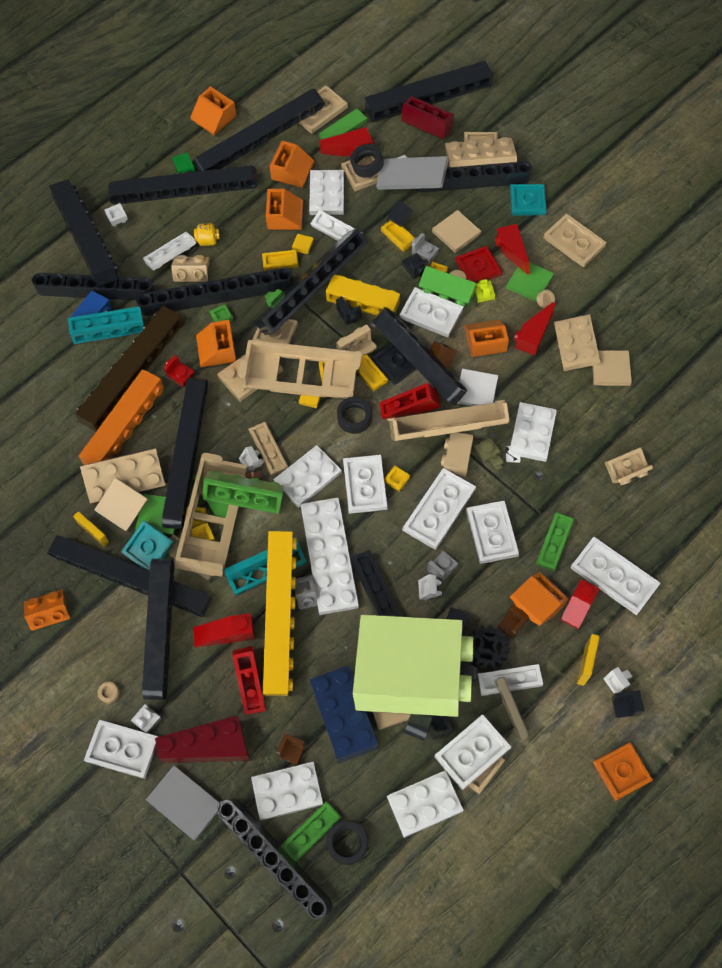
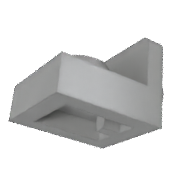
M423 233L412 241V255L417 253L422 260L427 259L429 264L439 253V248L427 242Z
M442 551L433 562L430 560L427 570L429 574L436 575V579L443 582L458 566V563L446 552Z
M312 575L295 579V594L298 608L305 609L317 606V596Z

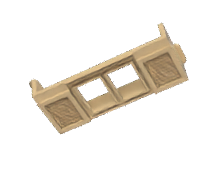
M248 340L245 360L240 362L238 376L242 379L243 388L346 399L354 395L356 372L360 368L362 354L360 351ZM280 357L300 359L296 383L277 381ZM306 360L325 362L322 386L302 384Z
M496 400L495 403L405 417L387 418L391 439L394 441L423 437V435L424 437L463 432L510 422L505 400Z
M202 454L175 558L176 569L211 576H223L239 506L229 505L226 518L197 513L196 508L199 496H203L204 478L208 471H220L228 475L236 474L245 478L247 465L223 461L220 455ZM193 520L224 525L220 542L190 537Z

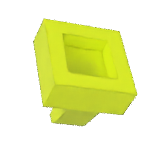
M487 279L480 280L477 284L475 296L478 303L495 299L491 281H487Z

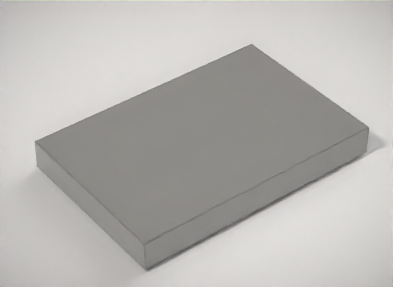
M175 766L170 769L146 799L147 802L194 841L198 839L217 815V807L219 805L216 799Z

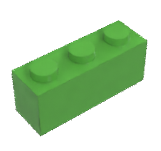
M426 266L419 287L425 293L437 294L442 299L454 300L456 304L465 307V305H471L477 284Z

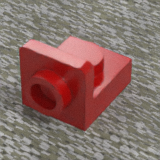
M176 355L165 363L164 370L166 376L182 387L186 385L188 378H192L195 375L194 370L181 363Z

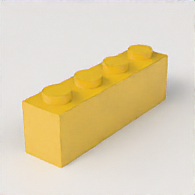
M334 275L326 289L327 301L336 303L337 298L343 297L345 302H349L352 309L360 306L362 312L376 316L383 307L389 308L396 314L400 305L399 293L393 290L382 289L376 285H369L359 280H352L343 275Z

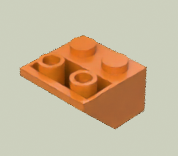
M210 86L199 96L190 118L215 136L237 116L235 103Z
M281 141L270 164L271 179L303 188L314 165V160L298 145Z
M268 189L266 204L267 229L302 230L303 200L286 189Z
M229 320L212 322L196 335L200 367L236 361Z
M500 320L464 325L471 357L507 352L509 339L505 324Z
M541 572L532 575L509 597L514 601L516 607L522 609L529 616V619L539 626L556 616L569 600Z

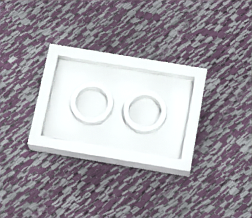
M310 170V215H316L319 210L329 215H344V170Z
M415 287L400 313V319L449 338L463 311V306L431 293H425L423 290Z
M520 402L509 454L546 462L557 410Z
M316 445L273 480L280 485H284L283 492L300 508L301 504L306 503L342 474V470Z
M381 455L344 458L343 464L349 514L387 510Z
M505 501L468 507L466 509L480 564L519 556Z
M482 714L435 754L434 757L458 786L464 790L509 751L511 746Z
M99 720L84 761L145 779L156 750L155 738L158 736Z
M314 762L251 777L260 821L323 805Z
M446 770L387 796L404 838L463 812V808Z

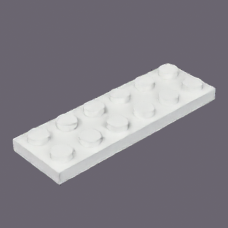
M339 498L301 504L319 615L359 608Z

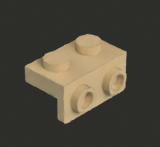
M180 255L174 257L171 265L173 281L207 282V270L210 264L209 257L202 255L194 257Z
M368 325L357 328L353 333L340 338L336 342L337 350L360 351L361 357L377 349L375 343L371 340V329Z
M641 447L605 461L612 483H620V485L631 482V478L635 476L637 478L649 474L648 471L653 469L652 465L647 464Z

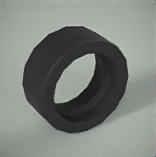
M364 144L359 146L350 156L354 173L360 177L374 176L383 167L384 160L379 148L375 145ZM367 156L376 157L368 165H358L360 160Z
M357 396L344 399L337 408V420L340 428L351 434L366 431L372 422L370 404L365 399ZM357 407L364 410L365 419L359 423H350L344 419L343 414L347 409Z
M343 820L336 823L327 835V848L330 856L336 862L343 865H352L359 862L365 856L368 848V837L364 828L359 823L351 820ZM344 829L355 831L360 838V847L351 856H344L335 848L336 835Z

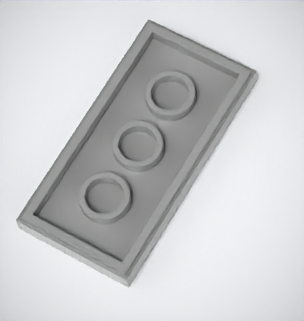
M448 157L383 159L384 163L380 170L376 187L378 190L442 188L449 161Z

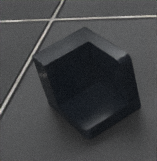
M398 200L386 220L388 222L390 220L399 227H402L412 209Z
M640 690L615 693L611 698L616 718L640 716L645 711Z

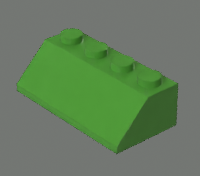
M208 471L204 478L203 500L279 514L284 485H280L277 482L261 481L257 478H244L236 474H223L220 471Z

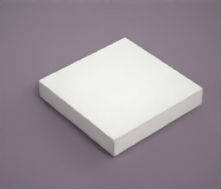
M462 369L460 382L466 387L468 392L457 404L475 406L493 403L498 375Z

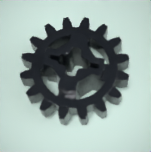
M481 625L480 631L475 628L473 629L474 635H468L473 637L472 661H476L475 667L481 664L483 665V670H486L487 666L494 670L495 664L501 667L502 660H507L508 656L506 654L510 652V648L506 646L510 642L509 640H504L505 633L499 634L500 628L494 631L492 630V625H489L488 629ZM475 641H477V644L479 645L476 651L474 649ZM499 644L501 646L500 654H498V650L496 649ZM484 645L487 647L491 646V650L489 648L484 649Z

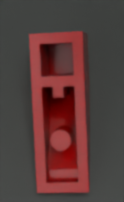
M367 127L319 140L320 153L325 155L350 157L357 147L364 144L373 145Z
M513 224L497 228V236H495L496 246H500L502 254L524 273L530 274L529 261L518 225Z
M552 302L524 323L520 331L517 330L514 341H516L515 349L536 355L554 313L556 303Z
M429 383L379 402L383 420L423 414L441 407L438 391Z
M251 613L233 615L193 627L195 648L255 640L254 622Z
M253 646L233 650L232 657L245 715L266 711Z

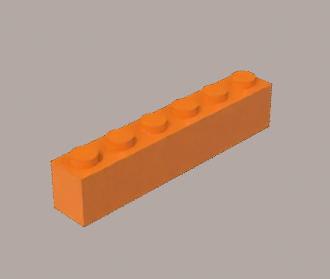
M143 369L79 454V458L84 465L111 459L121 451L123 443L131 437L136 425L142 422L144 414L152 408L157 396L159 397L162 394L164 386L161 378Z

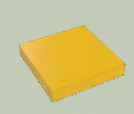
M591 634L585 645L577 680L579 685L584 686L592 675L600 638L598 635Z

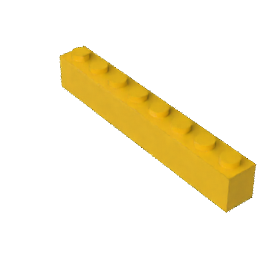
M268 531L264 696H288V692L293 691V678H289V670H293V658H289L290 650H294V637H290V629H294V617H291V609H295V597H291V589H295L296 577H292V569H296V557H292V550H296L297 538H293V532Z

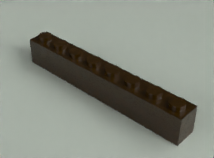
M162 306L154 314L153 319L144 326L140 335L134 338L131 346L122 353L118 362L113 364L109 373L100 380L96 389L90 392L83 405L78 407L75 415L81 424L95 432L99 429L141 370H148L183 326L181 315L165 306Z

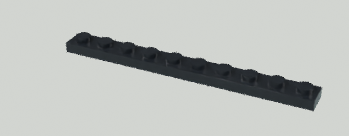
M370 550L352 556L351 561L376 616L400 617ZM434 715L428 731L434 741L451 734L453 729L447 716Z

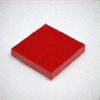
M487 245L455 257V262L460 271L465 273L466 280L476 284L480 280L487 279L488 281L502 275V271Z

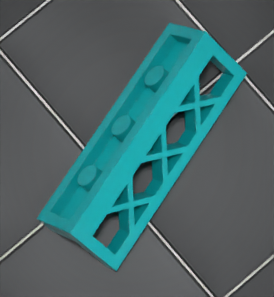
M140 306L68 318L69 332L73 344L139 334L144 328Z
M297 540L296 550H292V554L297 552L301 560L296 562V568L307 563ZM268 549L224 569L235 596L267 582V568L264 567L267 566ZM256 570L265 572L261 579H254L252 575ZM239 578L247 580L245 586L236 589L233 581Z

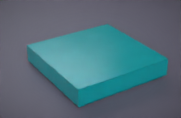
M510 184L512 216L546 215L544 184Z
M143 520L121 553L143 569L150 571L151 560L164 559L175 542Z

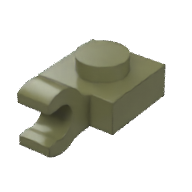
M491 438L474 446V451L484 464L490 462L496 471L503 468L501 464L504 462L499 456L501 451Z

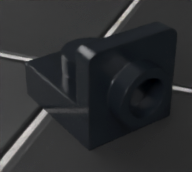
M417 253L402 261V266L413 279L422 276L425 267L429 264L427 259L422 260Z
M343 297L336 299V310L346 325L355 323L362 318L360 306L352 309L349 302H345Z

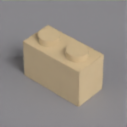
M456 432L451 433L450 438H446L444 449H447V454L442 456L441 466H444V469L457 476L466 477L473 435Z

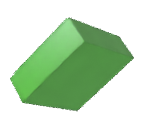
M225 304L209 311L214 322L233 321V316Z

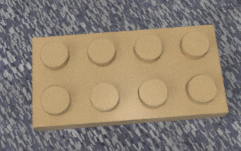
M502 137L500 139L445 143L449 167L517 162V154L512 138Z
M156 448L80 466L90 504L99 502L115 478H118L137 492L166 485Z

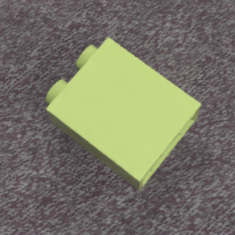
M361 615L353 686L355 709L358 711L458 717L459 701L471 702L472 676L460 675L461 662H472L473 637L462 636V620Z

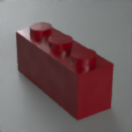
M413 96L403 104L401 121L442 139L452 131L454 114Z

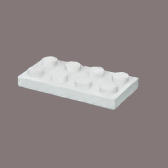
M443 468L404 525L403 531L436 550L476 490V486Z
M595 537L591 539L570 567L635 615H638L660 585V582Z

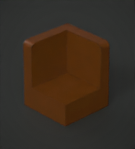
M435 340L430 348V351L449 369L457 351L449 345Z
M513 603L508 609L506 616L498 624V628L513 639L528 622L529 616Z
M284 734L276 752L277 757L298 766L306 747L305 742Z

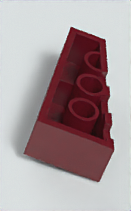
M238 715L155 738L158 757L163 763L250 761L241 720Z

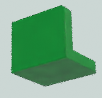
M188 152L172 157L176 173L195 172Z

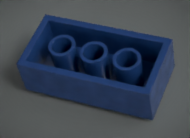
M349 665L309 679L338 763L378 749V743L366 711L355 709L353 698L354 678Z

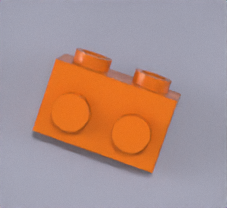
M63 590L24 601V617L30 630L33 631L70 619Z

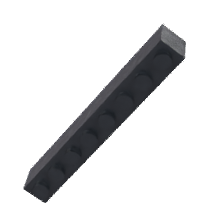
M486 61L461 67L365 97V110L371 122L374 123L402 114L403 104L411 96L432 105L492 86L493 73Z
M69 179L49 185L53 199L97 287L118 280L116 272H118L115 261L111 262L112 256L109 250H105L104 240L99 239L101 236L98 228H94L95 224L92 217H88L87 207L82 206L84 205L83 200L78 195L76 186L71 185Z
M356 228L348 231L254 321L264 335L273 334L368 243L360 230Z

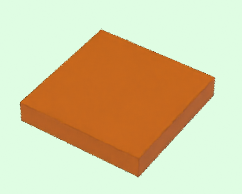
M631 742L593 761L594 766L615 801L653 781Z

